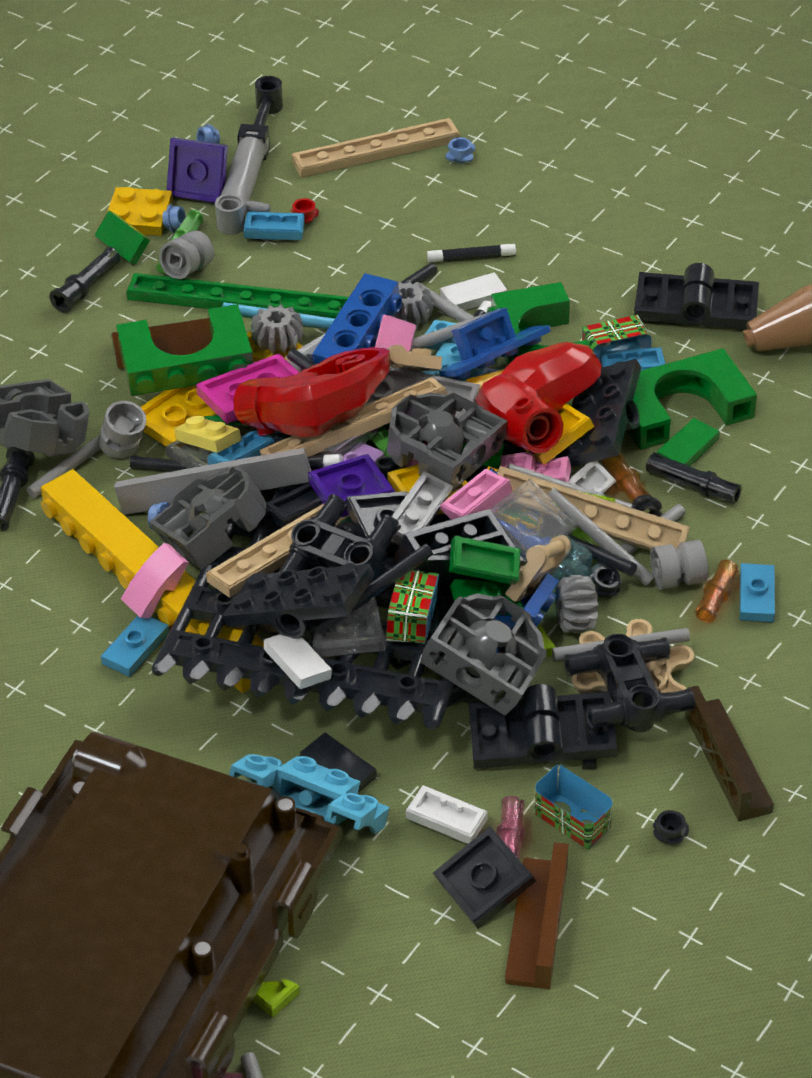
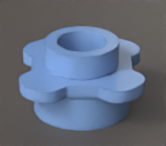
M459 137L450 141L448 144L449 152L446 153L447 160L457 163L471 162L473 160L472 152L475 151V145L469 139Z

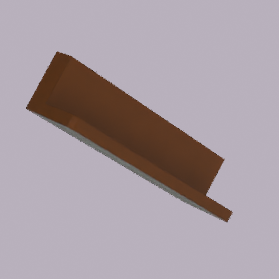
M209 318L149 327L154 345L161 351L172 355L196 353L207 347L212 341ZM112 332L111 339L117 368L124 369L117 332Z
M554 842L551 860L523 859V865L532 874L536 882L517 897L505 973L506 984L551 989L568 867L569 844Z

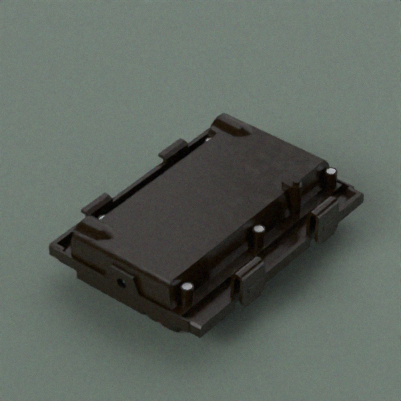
M99 732L90 733L84 741L74 740L41 792L27 787L1 826V831L9 833L10 839L0 852V1078H223L234 1055V1034L283 946V931L288 924L289 936L297 939L314 911L318 896L317 883L343 837L342 826L324 821V816L295 807V801L291 797H281L276 790Z

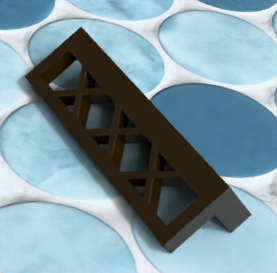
M698 685L689 687L694 694L695 706L693 711H686L685 716L738 822L771 814L774 804L720 699L706 701Z

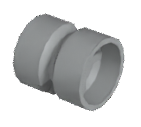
M196 230L167 242L161 247L159 252V261L162 269L167 275L175 279L185 278L195 271L201 270L208 266L214 258V247L211 240L203 232Z
M118 401L112 403L107 408L98 438L99 446L106 455L115 459H127L137 452L146 425V414L141 407L130 401Z
M700 540L680 542L677 548L672 544L651 548V569L654 575V582L659 590L679 587L680 581H683L686 585L707 581V557Z

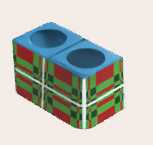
M638 315L582 327V340H588L599 361L600 352L651 348L652 338Z
M411 570L396 581L388 611L386 641L426 643L437 601L438 573Z
M557 764L535 786L534 814L589 850L611 828L612 799L562 765L559 768L557 787ZM559 801L566 803L571 809V814H569L553 802ZM589 820L593 821L594 823L587 824L581 821Z

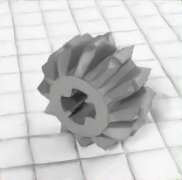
M411 280L407 284L398 281L399 295L402 296V306L398 313H394L393 317L415 324L416 328H418L419 323L427 324L428 318L432 316L433 312L430 289L423 288L422 283L414 285Z
M282 304L278 307L269 305L267 310L258 309L257 315L252 317L251 334L254 344L259 345L261 351L270 349L272 354L279 350L285 353L287 348L296 349L297 343L302 341L303 336L300 314L295 313L293 307L284 308Z
M570 575V577L562 578L557 583V590L555 591V595H557L555 605L558 624L564 632L583 633V631H590L595 627L598 617L597 607L599 605L597 603L595 584L589 576Z

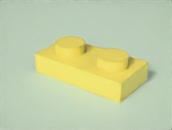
M203 416L190 417L186 420V423L174 428L177 441L216 453L242 441L238 428L225 425L223 422L205 419Z

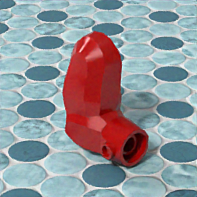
M572 342L557 343L516 357L501 374L483 383L476 397V402L484 410L507 420L504 440L509 441L512 445L535 453H546L559 443L563 434V420L557 411L595 383L601 375L602 364L588 345Z
M378 347L345 351L333 355L296 375L282 378L249 379L239 384L235 391L233 405L236 417L242 424L256 427L258 435H267L279 431L297 437L321 436L334 424L356 416L363 409L390 370V351L386 348Z

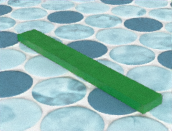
M140 273L133 274L126 291L127 300L203 309L222 307L224 302L268 309L269 305L278 307L282 304L284 308L293 307L295 313L336 318L349 298L346 296L185 278L175 279L167 276Z

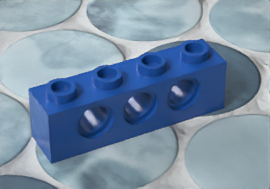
M365 273L312 353L313 362L318 364L333 355L345 351L375 347L383 315L393 317L394 313H398L401 309L402 296L399 295L398 282Z

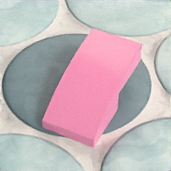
M532 451L502 455L500 465L507 468L509 463L569 483L571 464L568 457L554 458L543 465L536 460Z
M163 543L136 573L121 600L140 618H151L164 590H175L189 562L172 546Z

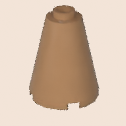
M812 284L800 288L747 322V329L743 331V336L748 348L753 347L756 352L812 345Z

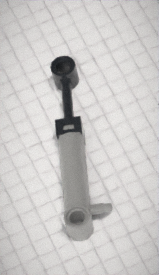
M263 76L255 81L256 109L258 112L254 125L241 124L237 134L238 146L222 194L215 201L217 229L223 234H237L243 231L246 212H270L271 210L270 204L250 201L262 161L267 160L270 151L269 126H265L268 115L278 113L283 108L282 81L275 76Z

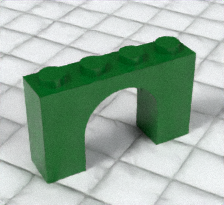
M562 282L491 294V306L487 307V313L499 308H507L515 334L533 326L549 325V327L569 324L570 300ZM588 340L572 342L582 345H588L591 348ZM522 345L518 347V353L504 357L506 364H510L518 356L551 345Z
M238 304L208 309L212 341L204 349L188 355H172L158 349L152 341L147 319L116 324L119 349L131 397L195 386L200 382L235 369L248 367L247 365L252 364V350Z
M724 348L641 370L633 399L639 411V426L636 429L628 430V433L640 450L668 442L671 418L659 400L670 394L689 393L704 398L713 406L722 421L728 426L755 418L757 393Z

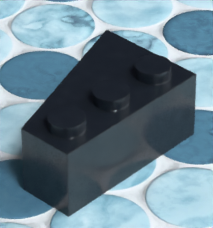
M487 509L404 533L393 559L398 563L426 543L434 555L413 570L438 573V585H451L454 579L493 581L449 572L451 540L455 536L510 547L515 546L492 511ZM520 555V566H521V565L523 564L524 560H523V558H522L521 555Z

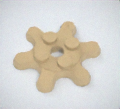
M643 619L631 620L626 628V635L628 637L652 633L651 624ZM587 631L579 637V644L603 641L605 637L598 632ZM682 644L670 647V658L668 660L663 659L645 663L658 691L666 693L687 689L684 685L677 683L672 678L671 673L685 669L693 662L694 652L690 647ZM597 672L572 676V684L580 694L608 691L601 674Z

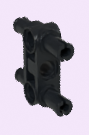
M330 494L328 500L315 517L302 520L293 527L291 532L293 542L289 547L290 555L279 572L288 569L295 571L305 570L308 566L312 565L330 568L340 567L348 563L355 565L370 564L375 574L371 580L372 582L385 572L383 562L387 557L386 549L396 533L401 529V525L392 516L383 514L369 537L362 538L338 529L335 525L343 512L348 508V505L339 496Z
M612 634L605 638L603 644L596 645L593 650L566 654L564 656V668L568 677L597 672L601 674L607 690L610 691L613 702L587 707V721L591 729L621 724L631 731L646 732L654 726L655 722L662 721L666 715L694 710L695 698L690 688L661 693L657 690L645 663L652 661L668 660L670 658V645L666 637L637 642L624 634Z

